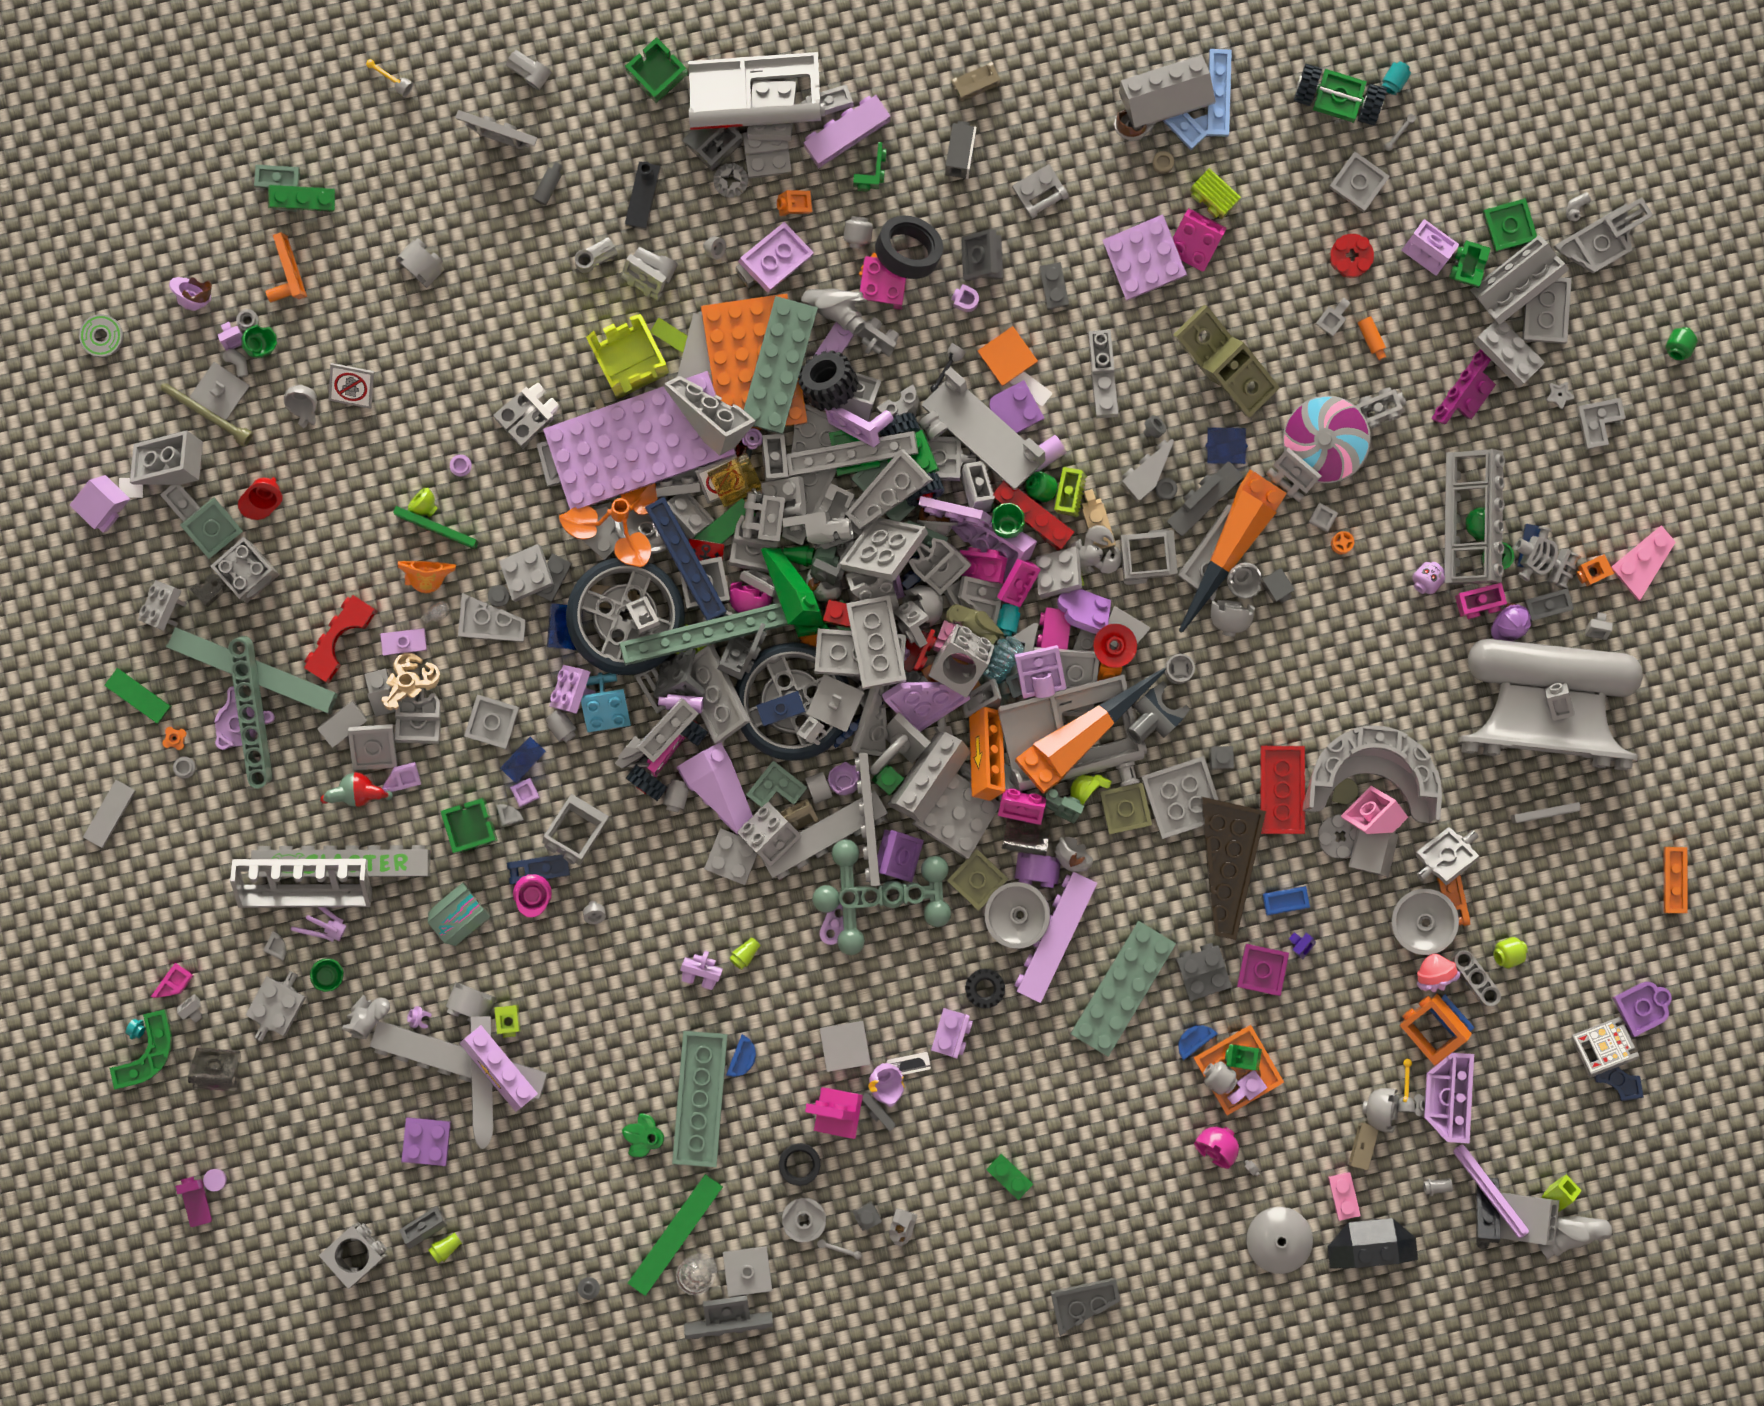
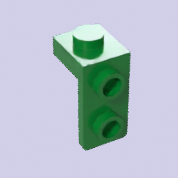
M878 142L876 176L854 174L853 187H856L857 190L867 192L870 189H879L880 183H884L885 170H881V162H886L887 149H883V142Z

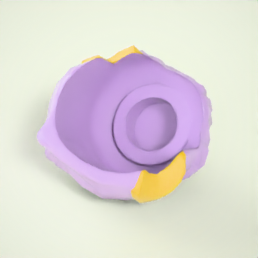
M882 1063L874 1069L870 1075L868 1087L877 1101L892 1107L902 1096L905 1085L903 1083L904 1076L901 1074L902 1071H899V1068L890 1063Z

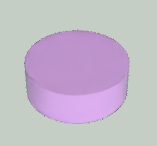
M220 1169L209 1170L203 1178L204 1186L210 1191L223 1189L227 1182L226 1174Z

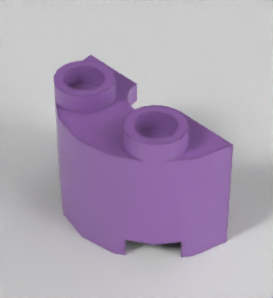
M1018 852L1014 879H1019V882L1032 885V881L1041 882V887L1054 888V884L1058 885L1061 863L1055 857Z

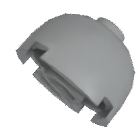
M927 585L915 586L904 591L906 596L903 597V603L913 601L929 617L928 621L919 626L920 630H925L939 621L943 612L942 604L944 600L942 595H939Z
M1217 600V603L1212 601L1211 620L1217 629L1223 631V635L1234 637L1236 633L1244 632L1252 624L1255 607L1248 604L1247 608L1241 606V602Z
M1377 1089L1370 1094L1368 1101L1363 1103V1114H1367L1368 1123L1379 1131L1393 1133L1396 1126L1391 1125L1392 1120H1397L1398 1117L1397 1104L1399 1095H1395L1398 1092L1397 1089Z

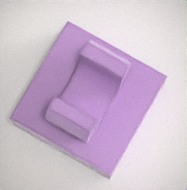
M229 322L221 325L223 332L218 334V338L225 350L241 346L243 334L238 326L231 327Z

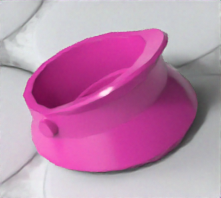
M539 875L522 877L513 889V898L519 912L531 918L542 914L552 896L549 882Z

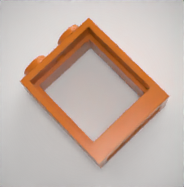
M1435 994L1433 997L1426 996L1419 1002V1008L1408 1010L1402 1016L1404 1020L1400 1024V1027L1434 1066L1467 1042L1472 1035L1438 994ZM1431 1008L1455 1034L1454 1037L1437 1050L1412 1023Z

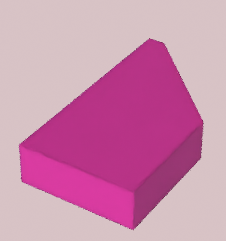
M174 963L151 997L159 998L181 994L194 975L179 964Z

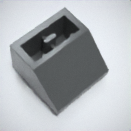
M734 127L692 130L682 141L713 172L743 143V136Z

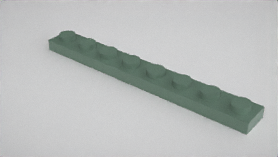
M777 603L620 642L619 646L626 666L757 633L761 623L766 624L763 631L786 626L788 623L781 604Z

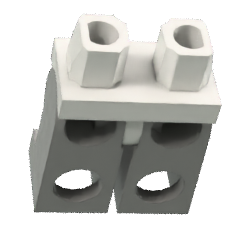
M539 383L529 389L525 387L522 392L493 415L494 419L522 449L554 420L553 415L560 408L553 398L544 405L539 401L546 393Z

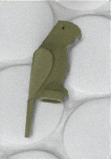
M958 604L952 605L948 609L946 619L949 623H959L961 626L969 628L972 633L980 638L988 639L992 645L997 640L1011 655L1016 654V651L1003 636L1005 634L985 611L973 610Z

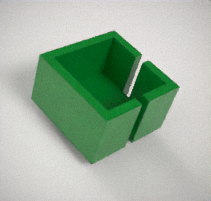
M656 37L643 49L645 61H643V57L639 53L625 65L627 74L655 103L659 102L688 75L686 67L674 54L671 55L670 50Z
M481 798L464 803L466 810H463V806L458 805L440 811L454 854L498 841L493 822L487 821V819L491 818L486 799Z

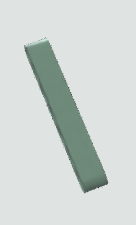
M240 636L230 642L228 651L247 780L251 787L259 789L271 781L272 769L254 644L249 637ZM238 642H242L244 644V652H240L238 650ZM241 663L248 667L247 674L242 673L240 670ZM244 685H247V686L250 687V689H251V695H250V696H248V695H246V694L244 693V691H243ZM247 707L254 710V717L248 716L246 712ZM250 729H254L257 732V739L250 736ZM253 751L260 753V761L253 757ZM257 772L264 776L263 782L257 780Z

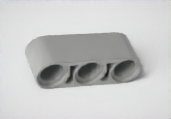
M1469 951L1455 952L1452 955L1451 961L1455 962L1461 978L1477 1000L1485 1006L1497 1005L1501 999L1500 991L1473 954ZM1461 954L1468 958V962L1464 967L1458 963V957ZM1474 972L1479 973L1481 976V981L1477 985L1471 981V976ZM1488 990H1491L1494 994V999L1490 1003L1484 998V994Z

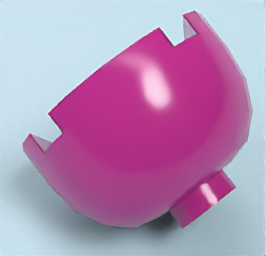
M742 582L730 584V603L732 608L738 613L769 606L772 603L773 597L750 584L742 586Z
M1209 1127L1203 1130L1194 1142L1195 1148L1201 1155L1205 1157L1207 1154L1214 1159L1212 1163L1225 1169H1229L1234 1164L1239 1153L1238 1141L1234 1137L1235 1133L1228 1127Z

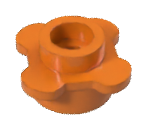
M167 727L165 729L166 737L162 742L165 748L174 747L177 750H182L187 735L184 729L175 730L173 727Z

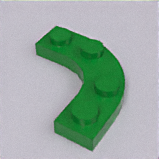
M166 1009L143 1014L148 1035L147 1049L140 1059L132 1063L109 1068L114 1090L148 1081L158 1074L166 1064L172 1048V1033Z

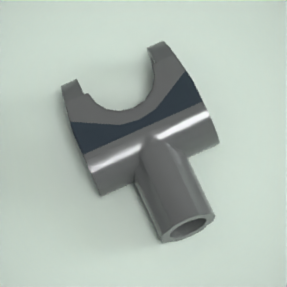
M1164 681L1152 688L1133 706L1141 716L1127 729V733L1130 739L1138 744H1141L1154 730L1165 738L1190 710L1187 705L1176 710L1169 709L1164 705L1162 694L1168 686Z

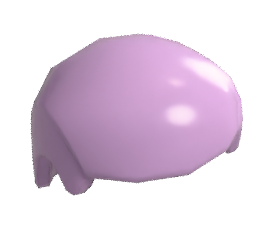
M847 762L835 766L828 775V784L831 790L843 796L853 794L858 789L857 781L861 780L860 771L856 772V766Z

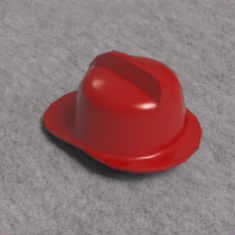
M258 478L240 496L238 509L244 517L251 520L265 519L281 504L283 495L276 483V478Z

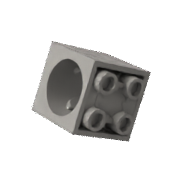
M245 537L211 565L213 570L234 594L245 603L252 600L280 575L254 544Z
M956 624L936 655L929 676L967 698L989 665L994 645L988 639L980 638L972 633L969 628ZM955 653L965 654L974 661V664H960L951 655Z
M358 1222L352 1225L319 1255L348 1289L356 1285L388 1256L385 1252L387 1248L380 1240L375 1241L371 1237L372 1231L364 1223L361 1225ZM351 1238V1241H362L367 1246L369 1260L363 1269L349 1267L344 1262L342 1247L347 1239Z

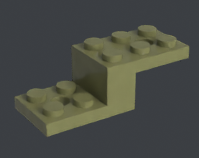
M1203 305L1173 334L1207 378L1222 386L1246 417L1250 418L1280 388L1246 344L1232 337L1208 306ZM1205 330L1207 333L1206 338L1203 341H1199V334ZM1254 381V389L1248 392V384Z

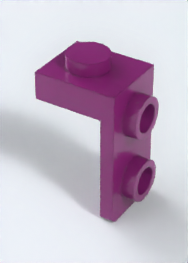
M194 1176L182 1179L181 1184L175 1187L177 1195L182 1194L190 1227L212 1222L202 1179L194 1180Z

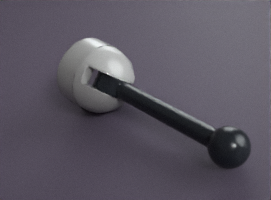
M951 343L947 351L948 363L936 383L930 387L932 393L940 385L945 372L950 368L951 364L954 361H960L966 354L965 350Z

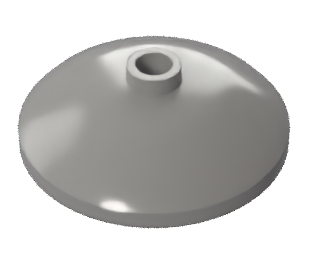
M633 510L629 512L627 519L629 535L631 536L636 532L644 534L650 542L651 554L665 551L667 547L648 514L638 515ZM615 521L617 536L619 539L626 538L623 523Z
M1022 882L1008 883L995 890L988 899L985 908V923L991 936L1000 944L1015 949L1026 948L1037 943L1046 933L1050 923V908L1044 895L1034 886ZM1019 911L1024 913L1022 919L1018 918L1017 914Z
M1433 889L1411 891L1403 896L1394 908L1392 928L1395 937L1404 948L1415 954L1432 955L1443 951L1453 942L1458 932L1459 917L1452 901L1439 891ZM1424 919H1428L1430 921V925L1428 927L1422 926V921Z
M1272 1207L1260 1212L1252 1220L1247 1230L1246 1244L1251 1258L1259 1267L1271 1273L1285 1274L1295 1271L1306 1262L1312 1251L1313 1235L1308 1222L1301 1214L1286 1207ZM1280 1237H1283L1285 1244L1280 1246L1277 1241Z

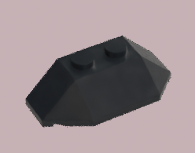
M1393 1218L1348 1222L1327 1246L1330 1269L1392 1265L1418 1260L1416 1237Z

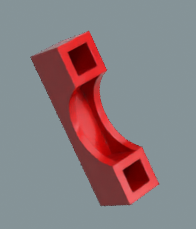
M1003 481L994 492V502L997 505L1005 503L1018 505L1024 512L1025 523L1057 551L1062 550L1073 536L1074 531L1018 488L1014 490Z
M354 595L344 600L341 605L343 610L339 616L335 615L329 623L331 628L327 634L323 633L316 643L318 645L314 653L310 652L304 661L306 663L304 666L306 670L328 684L341 667L335 654V647L339 637L347 630L353 628L366 629L377 613L376 609Z

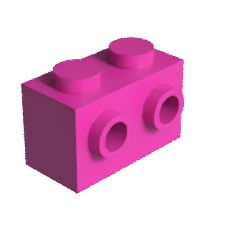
M1502 583L1466 591L1455 596L1460 617L1467 616V619L1479 617V612L1487 610L1489 614L1502 611L1501 607L1507 604Z

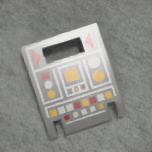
M1621 1017L1572 1035L1571 1039L1589 1077L1627 1064L1640 1057L1638 1052L1629 1053L1636 1050L1625 1025L1616 1027L1622 1023ZM1588 1042L1597 1057V1060L1591 1063L1583 1046L1588 1045Z

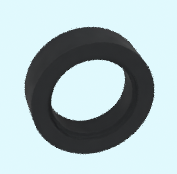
M902 215L889 219L883 225L875 243V251L879 261L890 272L903 278L920 279L930 275L935 270L943 253V241L936 229L926 221L917 217ZM895 235L911 236L925 246L928 257L922 260L904 257L893 248L890 238Z

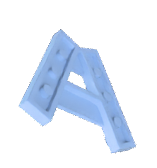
M1209 50V72L1216 102L1208 106L1207 114L1193 119L1188 113H1184L1163 120L1190 150L1198 145L1206 136H1229L1232 50Z

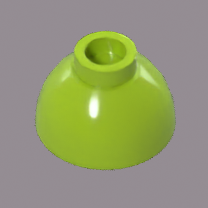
M429 488L420 490L408 505V511L419 516L427 515L430 517L437 510L434 495Z

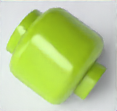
M1510 937L1496 944L1493 956L1499 966L1510 969L1525 962L1528 949L1523 941L1516 937Z

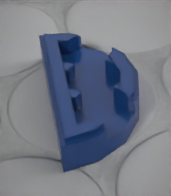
M1204 1025L1193 1026L1187 1029L1181 1035L1178 1043L1179 1054L1184 1061L1218 1035V1033Z
M743 1034L726 1076L736 1077L743 1075L755 1063V1046Z

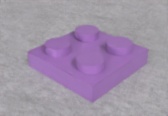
M406 1117L402 1162L447 1166L451 1121Z

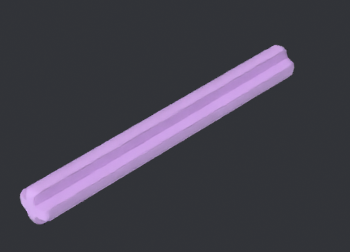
M1464 1145L1456 1147L1453 1150L1455 1156L1518 1238L1526 1236L1529 1232L1528 1228Z

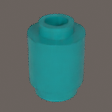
M1401 61L1392 63L1382 80L1383 84L1381 87L1387 88L1386 92L1391 95L1401 92L1411 75L1410 67Z
M1002 604V609L999 610L996 625L1005 634L1003 635L1004 637H1012V634H1017L1021 615L1018 606Z

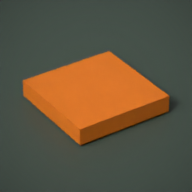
M1013 326L977 350L1002 387L1038 362Z

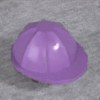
M1507 603L1506 607L1497 614L1491 627L1493 638L1514 641L1526 635L1531 626V616L1528 610L1521 605Z

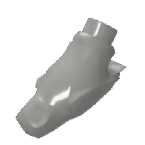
M809 289L805 291L801 298V303L817 307V312L820 315L837 322L844 330H849L853 335L861 332L866 325V322L861 318V312H858L855 308L857 302H867L862 292H850L839 289Z
M1558 1216L1555 1245L1538 1244L1546 1258L1550 1259L1554 1255L1560 1256L1569 1249L1583 1247L1595 1240L1602 1242L1605 1239H1609L1612 1236V1226L1608 1221L1602 1219Z

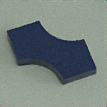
M1620 1067L1594 1076L1595 1082L1606 1083L1612 1086L1617 1091L1620 1101L1644 1098L1640 1076L1629 1075L1622 1071Z

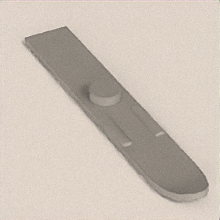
M491 1016L470 1017L471 1033L482 1025L491 1036ZM471 1058L473 1134L478 1147L485 1149L490 1143L493 1134L492 1083Z

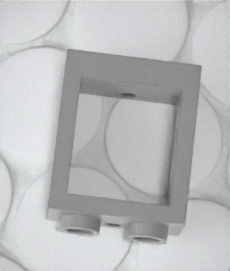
M571 794L545 833L542 843L545 844V848L553 853L557 851L562 854L567 862L580 865L607 824L609 816ZM570 810L597 826L579 854L552 838Z

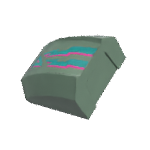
M461 883L428 912V924L445 944L457 946L492 918L488 911L473 896L465 883Z

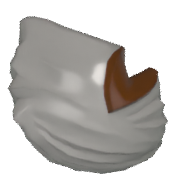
M810 568L806 584L814 593L816 600L828 602V600L835 601L840 597L843 589L840 579H837L834 585L818 581L810 574L812 569Z
M1060 837V841L1056 846L1055 858L1069 871L1083 872L1088 870L1092 866L1093 858L1086 853L1085 845H1077V839L1072 837Z

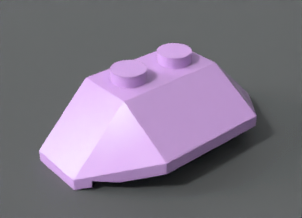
M1451 1053L1426 1074L1424 1118L1446 1142L1470 1143L1474 1054Z

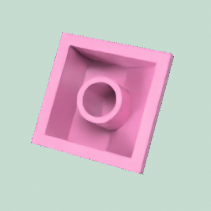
M1370 786L1341 815V818L1366 834L1393 833L1408 816L1396 800Z

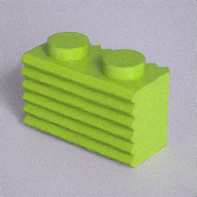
M1210 168L1190 189L1192 198L1198 203L1203 202L1208 207L1207 211L1214 218L1219 217L1221 220L1241 199Z
M1063 467L1054 508L1058 514L1079 516L1078 512H1080L1079 508L1081 507V499H1083L1082 495L1084 494L1082 491L1085 490L1083 487L1086 486L1084 483L1086 482L1085 478H1087L1082 470Z

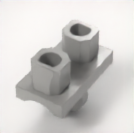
M873 317L866 322L863 330L857 335L863 338L861 343L867 346L866 354L869 355L873 350L877 354L883 352L890 357L897 344L896 341L899 334L893 329H889L886 334L879 331L882 326L881 321Z

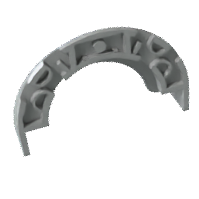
M1385 726L1355 728L1334 739L1319 756L1310 778L1302 811L1319 812L1324 809L1334 788L1346 778L1358 774H1374L1388 779L1401 790L1408 802L1411 816L1415 821L1432 824L1441 818L1442 787L1439 772L1436 770L1430 758L1431 756L1420 743L1418 744L1407 736L1406 733Z

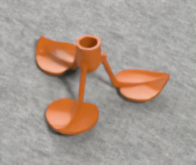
M656 483L622 494L621 498L613 501L612 509H608L607 513L598 522L597 512L589 506L579 509L574 507L566 513L559 515V521L568 534L574 538L586 540L594 537L597 532L596 526H600L611 515L613 520L623 523L626 537L620 538L615 544L614 552L617 559L626 565L644 567L650 559V542L640 532L633 533L630 536L627 519L629 512L632 510L638 515L648 514L645 507L658 500Z

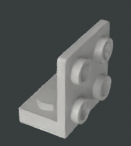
M698 468L657 482V497L701 492L700 482L695 472Z
M769 802L761 807L737 832L770 867L802 837Z

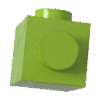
M1566 1174L1551 1184L1541 1198L1559 1200L1558 1212L1572 1204L1582 1190Z

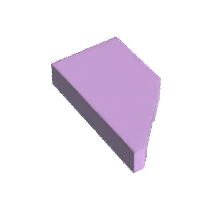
M413 762L394 767L382 789L394 792L421 785L416 763Z

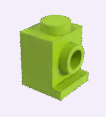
M519 1005L494 1007L497 1034L503 1033V1038L515 1037L516 1032L521 1031ZM507 1017H510L513 1020V1023L510 1026H507L505 1024V1019Z

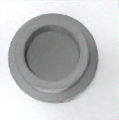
M180 757L173 765L175 775L183 779L191 777L196 769L194 761L189 757Z

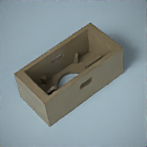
M1359 1122L1348 1165L1369 1170L1379 1130L1375 1129L1372 1125Z

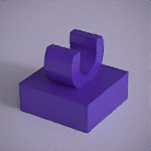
M1294 932L1289 938L1291 943L1295 945L1293 948L1294 953L1302 960L1316 944L1314 938L1308 933H1305L1301 938Z

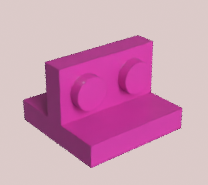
M821 1087L819 1100H816L815 1104L806 1103L805 1109L807 1113L817 1114L814 1131L855 1139L863 1095Z

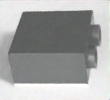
M958 121L957 124L953 123L945 167L946 176L969 178L976 127L970 126L968 122Z

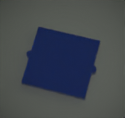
M1208 427L1207 443L1205 444L1207 448V464H1226L1227 462L1246 464V448L1248 447L1246 444V428Z

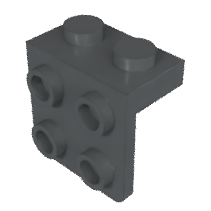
M761 623L753 642L741 637L730 639L717 669L740 680L745 672L749 673L754 663L751 658L756 660L760 651L758 643L762 645L767 634L763 631L766 624Z

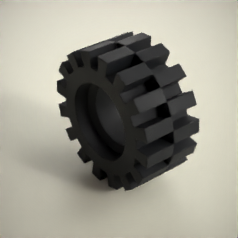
M979 969L973 972L966 981V996L973 1005L979 1008H991L1001 1002L1005 994V983L996 971ZM982 980H989L994 986V991L989 997H981L977 993V984Z

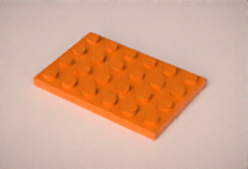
M788 294L701 306L712 383L716 395L722 398V402L730 406L735 404L744 410L775 296L788 299ZM798 381L785 427L807 424L803 390ZM752 426V428H755V429H757V430H764V429H761V428H757V427H753V426Z

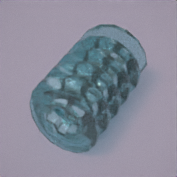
M1007 636L1006 639L1000 638L997 641L998 645L994 646L989 665L983 672L989 680L996 679L998 684L1002 683L1011 671V668L1016 664L1014 655L1024 652L1022 643L1015 637Z

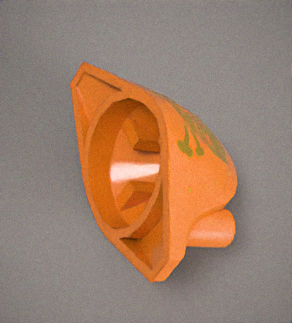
M398 561V568L405 572V585H412L414 589L421 593H431L441 586L448 574L455 571L456 564L432 561Z

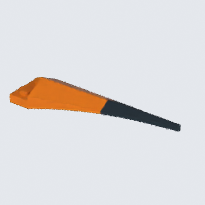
M1249 470L1237 490L1211 560L1179 628L1181 633L1185 631L1227 577L1230 570L1235 567L1277 513V508L1287 494L1252 470Z
M1162 668L1037 741L1019 755L1015 762L1041 793L1044 794L1065 777L1115 722L1165 673L1166 668Z

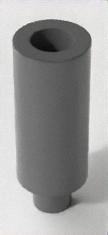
M555 162L552 168L548 167L532 197L533 200L542 205H547L562 176L559 173L563 167L561 164Z

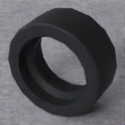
M792 1144L780 1156V1173L784 1180L792 1185H807L815 1180L820 1171V1156L808 1144ZM798 1151L810 1155L813 1162L811 1172L801 1178L794 1177L787 1169V1159L791 1154Z

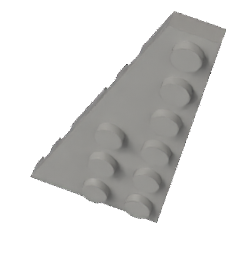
M805 404L807 424L794 425L791 453L831 446L829 433L840 431V429L828 423L826 413ZM836 469L798 475L803 477L806 515L818 512L825 494L835 477ZM796 501L786 502V507L795 506ZM797 515L785 516L784 518L794 517ZM805 526L800 531H790V528L783 527L782 538L803 546L807 537Z

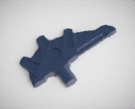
M861 717L852 722L847 732H843L836 739V743L833 745L835 748L857 731Z

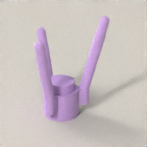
M318 907L334 922L329 920L328 924L309 915L306 916V919L325 928L324 932L327 934L291 927V931L324 938L333 942L334 939L340 941L347 926L342 924L343 919L335 916L326 907Z

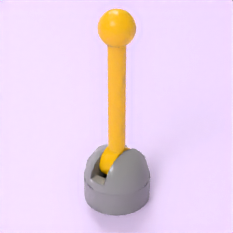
M373 60L366 62L368 68L375 69L394 82V88L398 94L406 97L411 92L414 83L409 79L399 78L397 80L376 66Z
M1405 1059L1403 1061L1405 1066L1404 1097L1398 1101L1397 1112L1412 1113L1415 1112V1103L1409 1097V1074L1412 1061Z

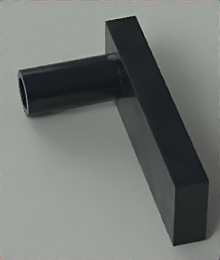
M639 161L625 226L647 230L661 169L659 165Z
M1489 1178L1499 1190V1178ZM1475 1182L1476 1245L1480 1249H1487L1490 1243L1500 1242V1214Z

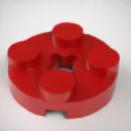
M1358 234L1343 235L1336 240L1330 250V263L1332 267L1346 278L1360 277L1368 271L1374 260L1373 247L1368 238ZM1350 250H1353L1358 255L1354 261H1350V258L1346 257Z

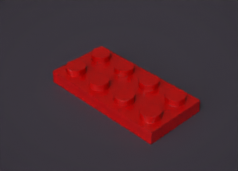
M1260 746V810L1266 811L1261 834H1305V811H1302L1305 799V746Z

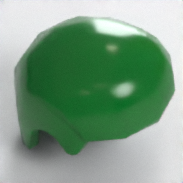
M252 326L246 329L241 337L242 348L253 358H263L274 351L277 345V336L270 327Z
M1005 503L994 509L992 530L997 536L1006 539L1015 538L1023 531L1025 524L1024 512L1018 505Z
M1476 507L1469 512L1465 520L1467 532L1479 542L1485 541V507Z
M331 958L317 961L310 970L312 985L322 992L334 991L343 981V968L337 961Z

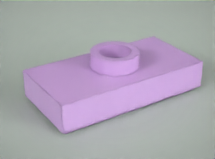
M424 628L380 634L383 656L427 651Z

